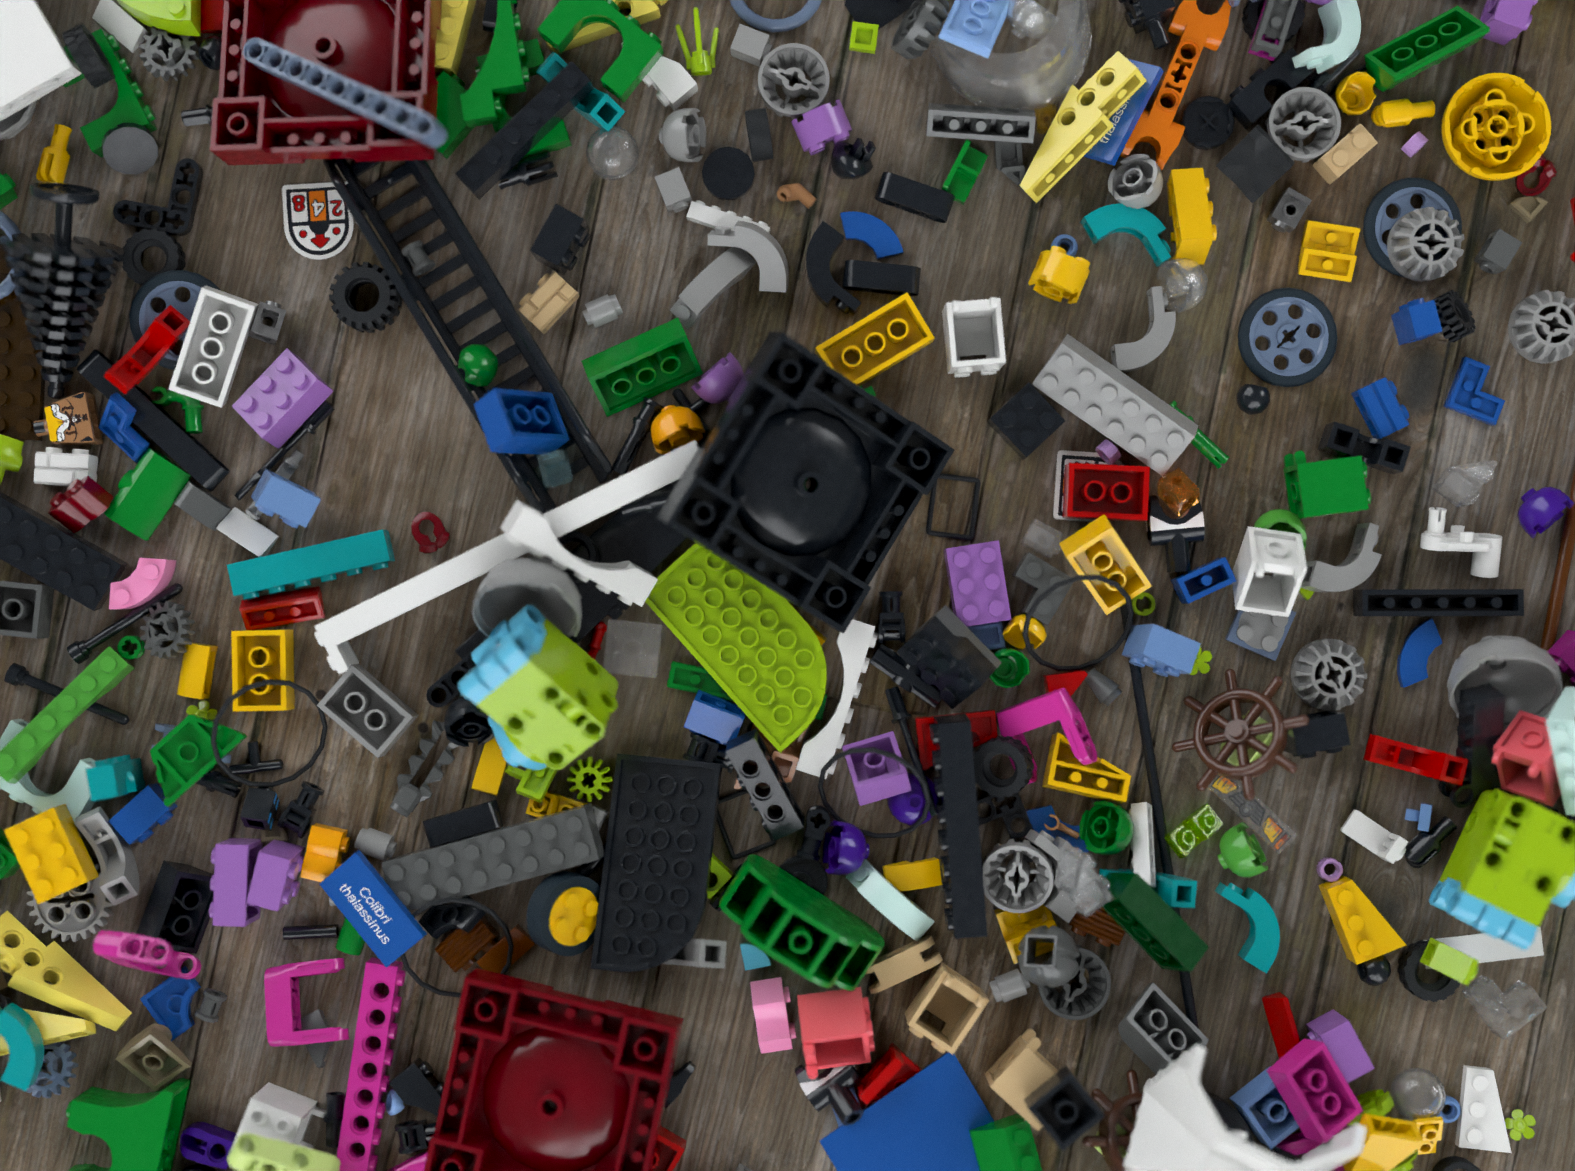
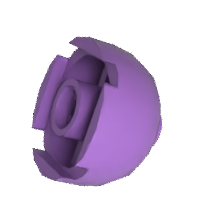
M731 352L726 356L728 361L724 358L720 359L701 376L702 380L692 385L691 388L704 401L711 404H719L725 400L728 401L744 375L742 366Z

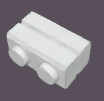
M46 447L45 452L35 453V484L69 486L75 479L82 480L87 476L97 483L98 457L89 455V450L72 449V454L63 453V448Z

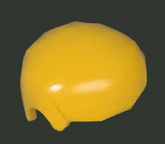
M1355 72L1343 78L1337 85L1335 92L1338 108L1347 115H1360L1369 110L1373 100L1376 98V94L1373 91V85L1376 83L1375 79L1367 72Z
M1019 614L1011 618L1002 633L1005 641L1022 650L1026 647L1022 634L1026 614ZM1031 616L1028 637L1030 644H1033V648L1037 649L1045 641L1047 635L1043 624Z

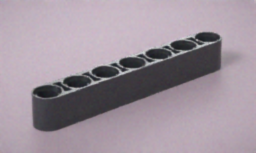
M94 349L77 367L78 372L107 399L118 392L136 409L132 422L202 486L212 492L230 473V470L191 434H187L186 429L160 405L152 402L154 400L137 384L125 395L108 381L104 375L114 363L100 351Z

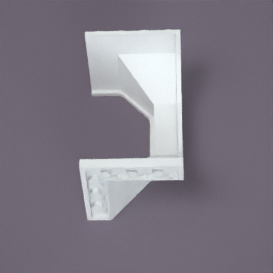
M1196 1044L1190 1050L1184 1051L1177 1060H1172L1164 1070H1159L1152 1079L1149 1078L1143 1088L1142 1102L1136 1114L1135 1128L1130 1136V1146L1123 1166L1126 1167L1125 1171H1331L1362 1153L1367 1128L1356 1123L1332 1137L1327 1143H1322L1302 1155V1161L1297 1163L1287 1162L1242 1140L1225 1130L1201 1088L1199 1077L1206 1049Z

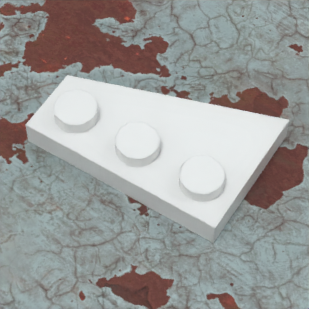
M1463 1065L1459 1102L1461 1112L1457 1121L1455 1145L1461 1148L1511 1153L1494 1071L1490 1068Z

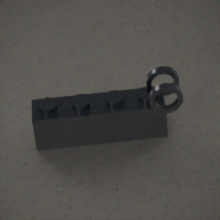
M1490 683L1460 690V702H1458L1459 725L1457 726L1458 748L1456 749V756L1468 759V764L1462 786L1456 785L1453 790L1445 791L1447 782L1440 780L1438 785L1439 791L1444 796L1450 797L1451 802L1458 808H1465L1471 805L1476 799L1477 793L1500 787L1497 765L1492 763V757L1494 755L1493 746L1503 734L1505 695ZM1470 788L1469 797L1462 802H1457V795L1463 789Z

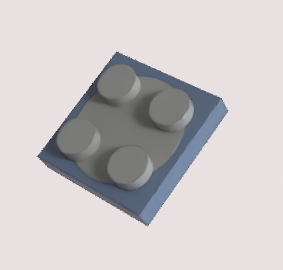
M1237 610L1225 640L1272 661H1276L1297 612L1291 610L1289 617Z

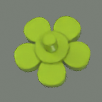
M1199 647L1190 675H1196L1198 670L1202 674L1209 672L1210 666L1204 662L1212 660L1210 651L1202 652L1201 647Z
M200 700L197 706L190 705L186 713L187 715L195 714L208 720H214L217 710L209 709V702Z
M1513 1110L1512 1117L1514 1120L1512 1118L1504 1120L1506 1129L1511 1130L1510 1137L1515 1141H1519L1523 1134L1526 1139H1532L1535 1132L1530 1127L1536 1124L1535 1118L1532 1115L1524 1117L1522 1110Z

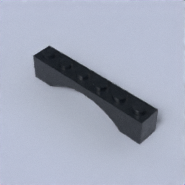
M419 1057L398 1073L389 1084L406 1105L419 1107L438 1117L445 1083H439L433 1075L434 1070L427 1061H422Z

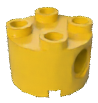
M1051 246L1050 250L1040 253L1028 284H1035L1033 290L1051 300L1061 302L1063 298L1068 299L1067 304L1077 303L1090 272L1088 269L1090 262L1081 257L1074 258L1067 255L1066 250L1061 247Z

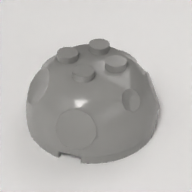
M519 558L500 563L488 572L473 600V619L480 631L488 638L501 621H509L526 605L536 607L545 618L568 638L572 635L576 637L580 629L582 619L580 593L570 576L553 565L551 560L547 558Z
M1486 636L1476 644L1467 647L1460 657L1455 660L1447 682L1449 703L1459 719L1458 702H1460V690L1490 683L1505 695L1504 732L1519 710L1544 718L1550 714L1563 692L1560 669L1554 659L1544 649L1526 641L1525 638Z

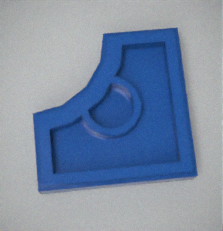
M186 966L181 968L183 974L190 972ZM169 977L140 998L155 1021L166 1026L171 1031V1041L195 1025L191 1016V1002L194 994L201 986L195 978L186 980Z

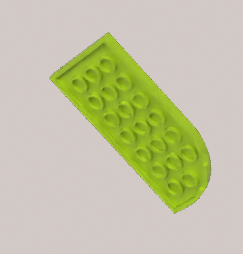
M695 543L657 577L658 581L645 602L781 753L810 726L820 710L827 684V666L823 648L810 625L786 599Z

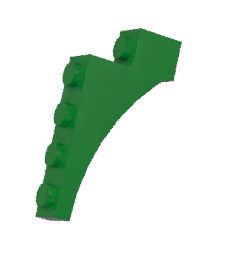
M498 0L495 32L489 53L470 88L465 94H460L463 119L468 128L500 123L499 114L503 113L500 97L496 98V96L527 92L526 83L530 82L528 66H523L522 56H526L523 39L519 40L518 30L522 29L520 15L514 12L513 5L518 3V0Z

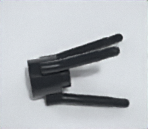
M1356 50L1331 75L1327 72L1318 74L1315 68L1314 72L1307 78L1310 82L1307 87L1318 89L1330 97L1336 91V87L1339 82L1335 84V79L1360 54V50ZM1366 64L1352 73L1365 71Z

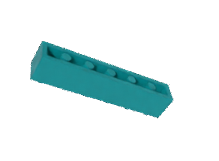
M382 529L228 564L227 569L233 596H243V600L260 597L259 592L269 590V594L284 592V586L293 584L295 588L310 586L311 580L319 578L321 582L336 580V575L346 573L347 577L362 574L363 568L372 567L373 571L389 567L388 563L395 561L389 530Z

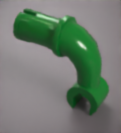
M159 386L152 390V392L157 394L163 393L164 397L161 400L152 401L160 406L166 407L172 402H178L183 405L182 410L185 411L187 434L203 433L201 410L204 409V406L200 404L199 400Z

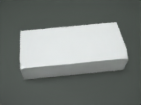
M100 0L92 18L134 53L139 44H142L145 40L143 35L149 36L150 33L113 0Z
M236 507L229 512L216 528L258 557L267 556L279 538V535L250 518Z

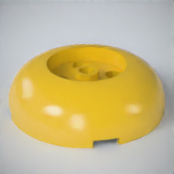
M1507 73L1484 74L1465 83L1449 100L1442 118V141L1450 159L1459 169L1470 176L1488 181L1507 180L1529 170L1538 161L1540 156L1544 154L1551 135V117L1542 95L1524 83V79ZM1475 113L1479 114L1482 118L1479 124H1477L1478 119L1474 116ZM1498 113H1503L1507 117V119L1503 116L1498 115ZM1503 137L1508 138L1510 146H1502L1501 139ZM1477 140H1481L1484 143L1483 149L1477 146Z

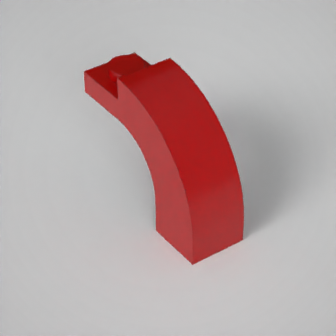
M169 305L154 319L138 342L106 372L104 377L126 395L174 347L189 328L190 321L173 306Z
M1373 734L1369 735L1363 760L1461 786L1468 764V759Z

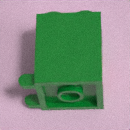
M1301 450L1296 451L1294 455L1289 453L1284 456L1285 468L1283 470L1288 508L1299 519L1369 509L1368 504L1371 502V494L1365 485L1367 466L1364 461L1362 462V456L1306 463L1305 453Z

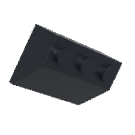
M163 860L136 935L162 939L170 943L173 951L197 954L210 919L209 908L214 897V891L210 889V881L214 874L188 864ZM164 945L157 947L158 949L166 950Z

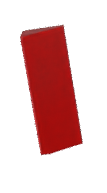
M319 586L242 600L239 607L246 630H257L325 618L322 593Z
M1277 992L1262 997V1002L1280 1059L1300 1042L1289 1000L1284 994Z

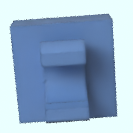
M1422 802L1420 810L1407 808L1405 820L1417 821V830L1429 832L1433 804Z

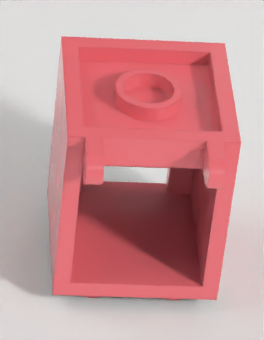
M1519 710L1493 746L1494 755L1492 763L1497 765L1501 789L1553 807L1561 795V789L1546 724L1547 718Z
M856 987L854 991L840 989L797 995L803 1052L809 1079L817 1078L819 1069L871 1063L870 1052L875 1051L868 997H862L861 987Z

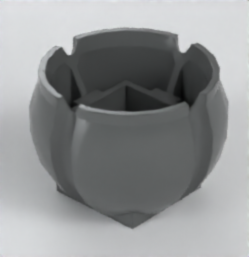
M1044 925L1033 928L1025 934L1018 946L1021 954L1017 956L1021 972L1030 982L1039 987H1047L1048 985L1050 988L1064 985L1074 977L1079 965L1076 962V958L1080 956L1077 944L1069 933L1057 926L1048 928ZM1036 942L1054 943L1052 965L1035 964Z

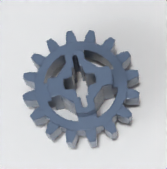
M62 1042L45 1045L44 1052H49L44 1055L43 1063L47 1064V1068L46 1065L42 1064L35 1083L24 1092H32V1096L38 1098L41 1096L51 1098L52 1092L56 1095L62 1094V1086L69 1088L70 1084L67 1080L69 1078H76V1074L71 1071L73 1068L78 1067V1063L72 1062V1059L77 1056L76 1053L68 1052L71 1046L65 1043L62 1044ZM48 1081H53V1083L46 1085Z

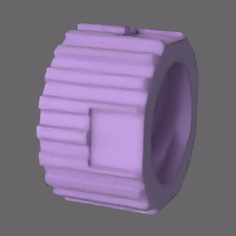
M1418 131L1404 144L1401 150L1411 158L1426 144L1428 139Z
M1107 439L1095 448L1100 458L1109 465L1114 464L1121 457L1118 448Z
M1324 857L1318 862L1316 870L1321 879L1333 882L1339 880L1343 873V866L1334 858ZM1326 864H1333L1335 866L1333 874L1327 875L1324 868Z

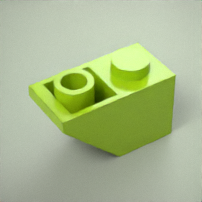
M1430 938L1419 962L1468 986L1470 980H1473L1478 972L1477 964L1479 960Z

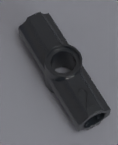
M883 644L879 646L869 663L891 677V680L909 693L913 692L920 699L935 708L941 701L939 697L940 690L934 684L928 685L921 678V670L916 665L909 666L896 652Z

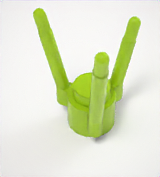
M694 7L697 51L692 52V57L690 56L681 26L677 24L675 28L686 59L687 70H691V75L704 76L712 74V68H716L715 55L719 29L717 27L714 28L709 56L708 51L702 50L699 9Z

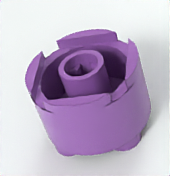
M835 100L834 107L829 102L802 114L804 119H801L802 121L799 123L796 118L791 121L803 151H809L810 156L825 150V144L831 141L836 144L848 140L849 132L852 131L840 100Z

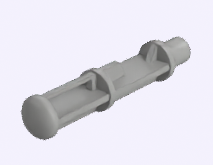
M295 449L290 457L284 459L275 473L289 479L295 470L299 468L298 463L304 454ZM253 501L246 509V514L254 520H259L263 512L258 510L255 506L256 503Z

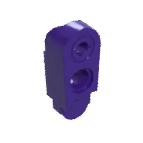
M198 1121L192 1123L181 1134V1154L183 1157L197 1163L225 1170L228 1167L232 1168L228 1163V1155L237 1133L206 1122ZM195 1138L202 1139V1142L198 1143ZM217 1144H222L226 1149V1153L219 1152Z

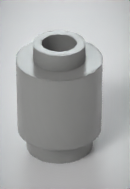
M606 294L586 303V309L582 311L588 326L593 324L595 328L616 320L618 315L623 314L615 294L610 296Z
M362 828L355 842V848L359 849L363 854L385 861L388 857L392 858L397 847V843L394 842V836L373 828L368 830Z
M1018 968L994 977L995 980L989 982L996 1002L1003 1000L1004 1003L1028 994L1026 988L1030 987L1028 979L1023 973L1019 972Z

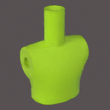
M1 434L0 486L6 470L12 472L20 470L23 461L22 448L24 442Z

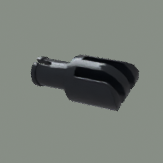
M544 152L520 160L517 165L518 167L511 169L500 179L508 178L507 180L500 181L498 184L500 189L503 190L522 182L530 186L558 177L557 172L553 171L532 178L534 174L553 168V161L532 167L528 166V164L549 158L551 156L550 152Z
M1444 816L1429 832L1420 831L1405 846L1406 852L1404 855L1408 864L1413 868H1421L1442 850L1441 842L1457 829L1455 823L1447 816Z

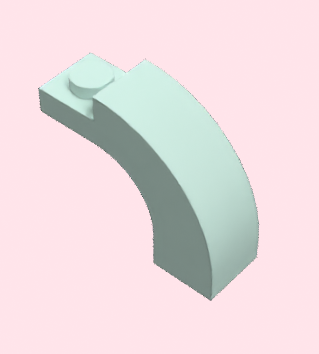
M1332 0L1317 9L1324 30L1323 43L1321 46L1309 48L1293 57L1292 60L1295 68L1307 66L1308 70L1316 68L1319 74L1345 61L1352 55L1358 45L1361 33V17L1356 0Z
M864 859L863 864L857 871L846 876L863 897L914 940L918 941L935 922L916 903L892 885L868 860Z

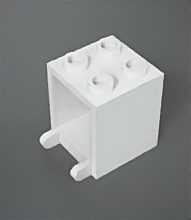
M990 297V299L960 302L956 300L946 303L942 310L947 373H954L955 378L968 377L970 373L980 371L981 375L997 374V371L1006 363L1000 298ZM986 355V359L960 361V357Z
M1247 527L1232 571L1237 580L1232 583L1235 610L1289 617L1307 570L1301 534ZM1264 571L1272 572L1273 574L1272 576L1264 575Z
M268 1082L250 1099L233 1145L238 1136L250 1133L313 1149L314 1146L304 1142L303 1138L312 1115L324 1118L326 1110L317 1107L318 1101Z

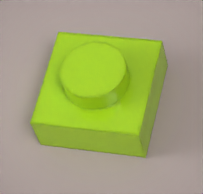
M853 21L849 51L875 54L879 25Z

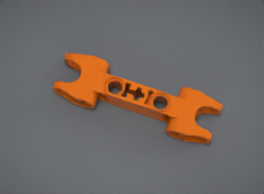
M1183 0L1178 6L1167 32L1180 38L1149 111L1144 109L1120 154L1121 157H1128L1135 144L1147 142L1154 147L1156 151L1155 162L1161 171L1163 170L1167 160L1179 145L1185 130L1184 125L1174 122L1173 119L1202 49L1205 47L1216 52L1227 30L1231 11L1228 0H1225L1218 12L1212 15L1203 14L1196 5L1197 0ZM1181 50L1189 51L1192 59H1185L1181 55ZM1178 69H1181L1182 71L1178 77L1179 82L1176 83L1174 82V75ZM1166 98L1170 100L1172 107H1163L1160 99Z

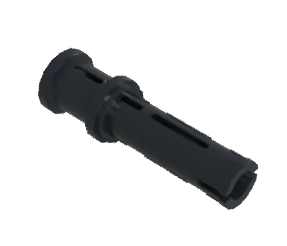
M646 397L643 399L644 404L638 416L632 419L634 425L612 465V469L621 475L627 473L648 432L651 433L652 422L664 408Z

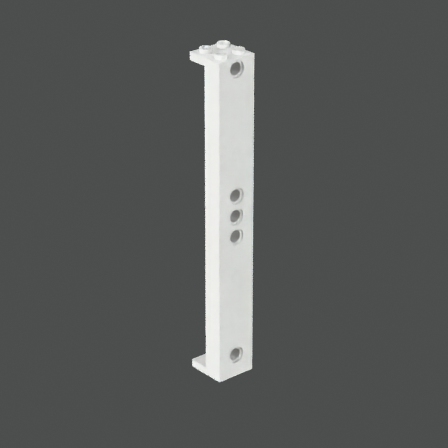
M694 440L543 514L547 518L554 536L558 538L680 479L700 446ZM504 533L314 626L316 629V640L320 646H325L329 654L327 661L334 671L337 670L338 674L347 671L351 665L359 664L348 640L489 572L500 563L514 560L528 553L530 547L523 543L517 546L505 539L507 534Z

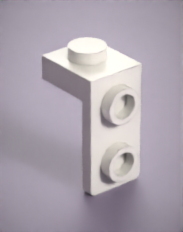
M1356 809L1351 812L1340 829L1341 832L1389 863L1394 864L1395 861H1399L1406 852L1405 846L1408 841L1399 835L1389 832Z

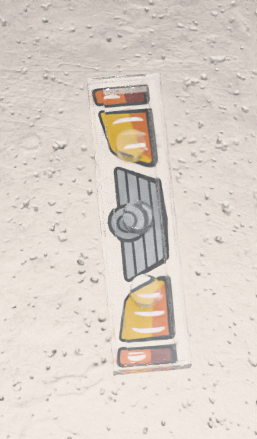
M1216 775L1208 786L1224 804L1276 853L1280 854L1297 836L1256 795L1253 800H1246L1240 780H1231Z

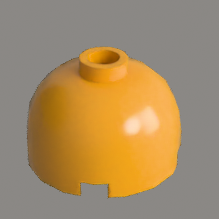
M668 405L661 410V413L656 416L651 424L652 442L656 452L659 454H668L671 452L670 449L680 448L694 440L699 443L704 438L702 433H705L702 421L690 408Z

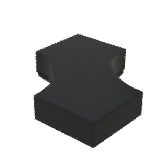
M466 895V896L463 897V899H471V900H474L473 898H471V897L468 896V895ZM440 904L431 906L418 922L432 937L438 939L442 934L452 929H462L469 933L486 912L470 904Z

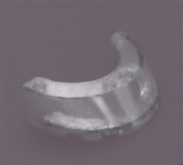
M1058 0L1056 19L1050 31L1036 45L1021 52L1011 54L991 52L987 59L938 38L939 35L935 36L931 51L949 84L964 99L966 98L978 106L1029 109L1037 112L1063 98L1068 93L1070 87L1079 80L1086 67L1092 44V26L1087 0Z

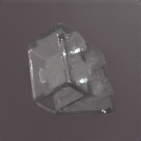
M1064 844L1061 846L1054 885L1068 906L1088 917L1113 899L1108 891L1111 887L1101 874H1097L1094 869L1096 863L1087 852L1084 854L1078 847L1073 848L1068 844Z

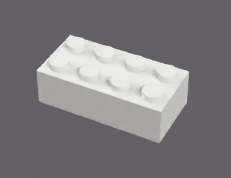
M209 286L202 287L168 390L222 408L227 402L259 304Z

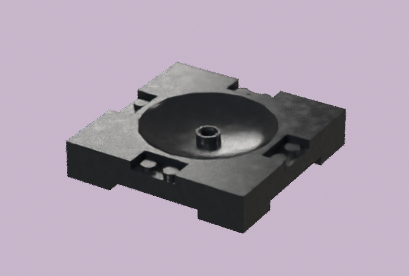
M769 332L728 399L729 405L702 449L698 448L656 519L720 559L728 562L827 626L844 634L872 588L868 586L921 497L928 495L953 454L954 449L828 366L826 361L785 333ZM809 477L811 479V486L805 490L804 481Z

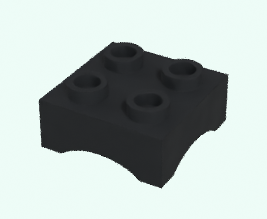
M1257 125L1216 166L1236 184L1253 204L1295 162Z

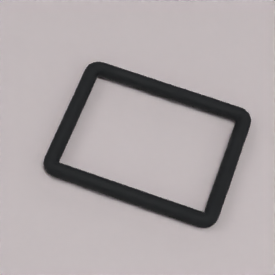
M941 473L938 477L940 479L975 483L969 535L931 530L937 486L936 480L930 492L926 533L930 536L972 540L975 535L981 481L976 477Z
M742 789L721 797L718 804L747 794L748 791L747 789ZM717 809L716 821L729 855L733 860L775 845L774 837L771 833H768L771 841L735 854Z

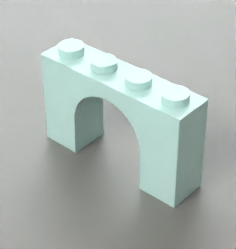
M1565 687L1548 715L1546 724L1566 815H1575V687Z
M23 719L10 720L0 738V751L29 724ZM92 758L81 759L67 784L56 794H49L39 790L30 780L28 772L16 784L8 783L0 776V790L2 789L10 793L9 797L16 802H25L31 805L32 810L37 814L66 804L75 823L76 817L89 812L95 803L90 798L85 770L95 767V760Z

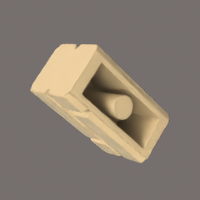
M1359 124L1317 160L1313 167L1328 184H1331L1377 144V141L1362 124Z
M555 271L551 275L546 273L537 283L539 288L533 294L527 293L519 303L521 305L518 309L519 312L543 334L580 297L577 291Z

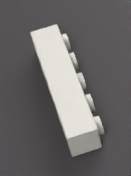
M696 200V202L691 201L686 216L689 221L713 229L716 226L731 227V231H735L737 221H745L758 225L770 233V227L765 222L759 221L756 223L750 217L743 216L741 218L732 211H727L726 213L717 206L712 205V207L705 205L706 203Z
M1147 802L1132 803L1131 809H1129V814L1134 824V834L1130 844L1133 852L1131 864L1134 868V873H1138L1151 888H1156L1152 805Z

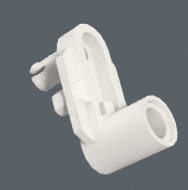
M1430 507L1428 510V527L1424 533H1421L1420 548L1432 551L1472 552L1471 575L1483 578L1498 577L1503 537L1490 533L1464 532L1465 526L1451 525L1450 532H1444L1447 509L1436 507L1435 510L1434 507Z

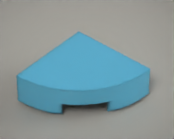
M740 943L745 971L771 966L767 953L752 943Z

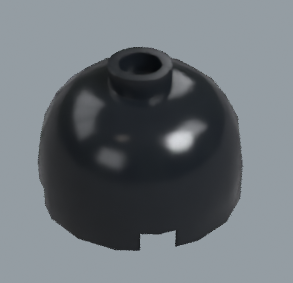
M466 697L453 701L446 710L444 718V730L447 739L453 744L463 747H469V743L478 742V745L487 743L494 738L493 729L488 722L489 715Z

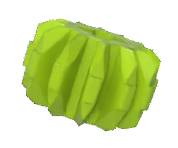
M589 756L587 758V766L582 759L577 760V765L580 769L574 766L570 767L569 770L576 776L568 777L567 782L576 783L569 790L570 792H574L577 789L580 790L577 799L581 800L586 793L587 802H592L593 793L600 800L603 798L600 789L604 792L610 791V787L604 784V782H612L613 777L604 776L605 773L611 770L609 766L603 770L599 768L603 763L602 759H599L593 765V757ZM587 772H589V776L592 774L596 776V779L593 781L594 786H590L591 783L586 784L584 782Z

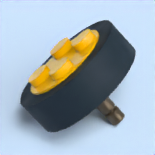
M569 871L557 872L544 879L533 892L527 908L526 922L532 940L541 948L561 956H574L587 950L594 943L600 886L590 878Z

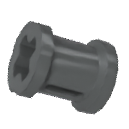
M421 240L407 245L401 251L405 257L407 256L414 268L413 274L415 276L422 275L435 266L434 260H430L426 254Z
M206 988L203 992L205 995L200 1009L195 1011V1016L203 1021L215 1023L219 1020L218 1012L220 1007L227 1000L228 996L222 991Z

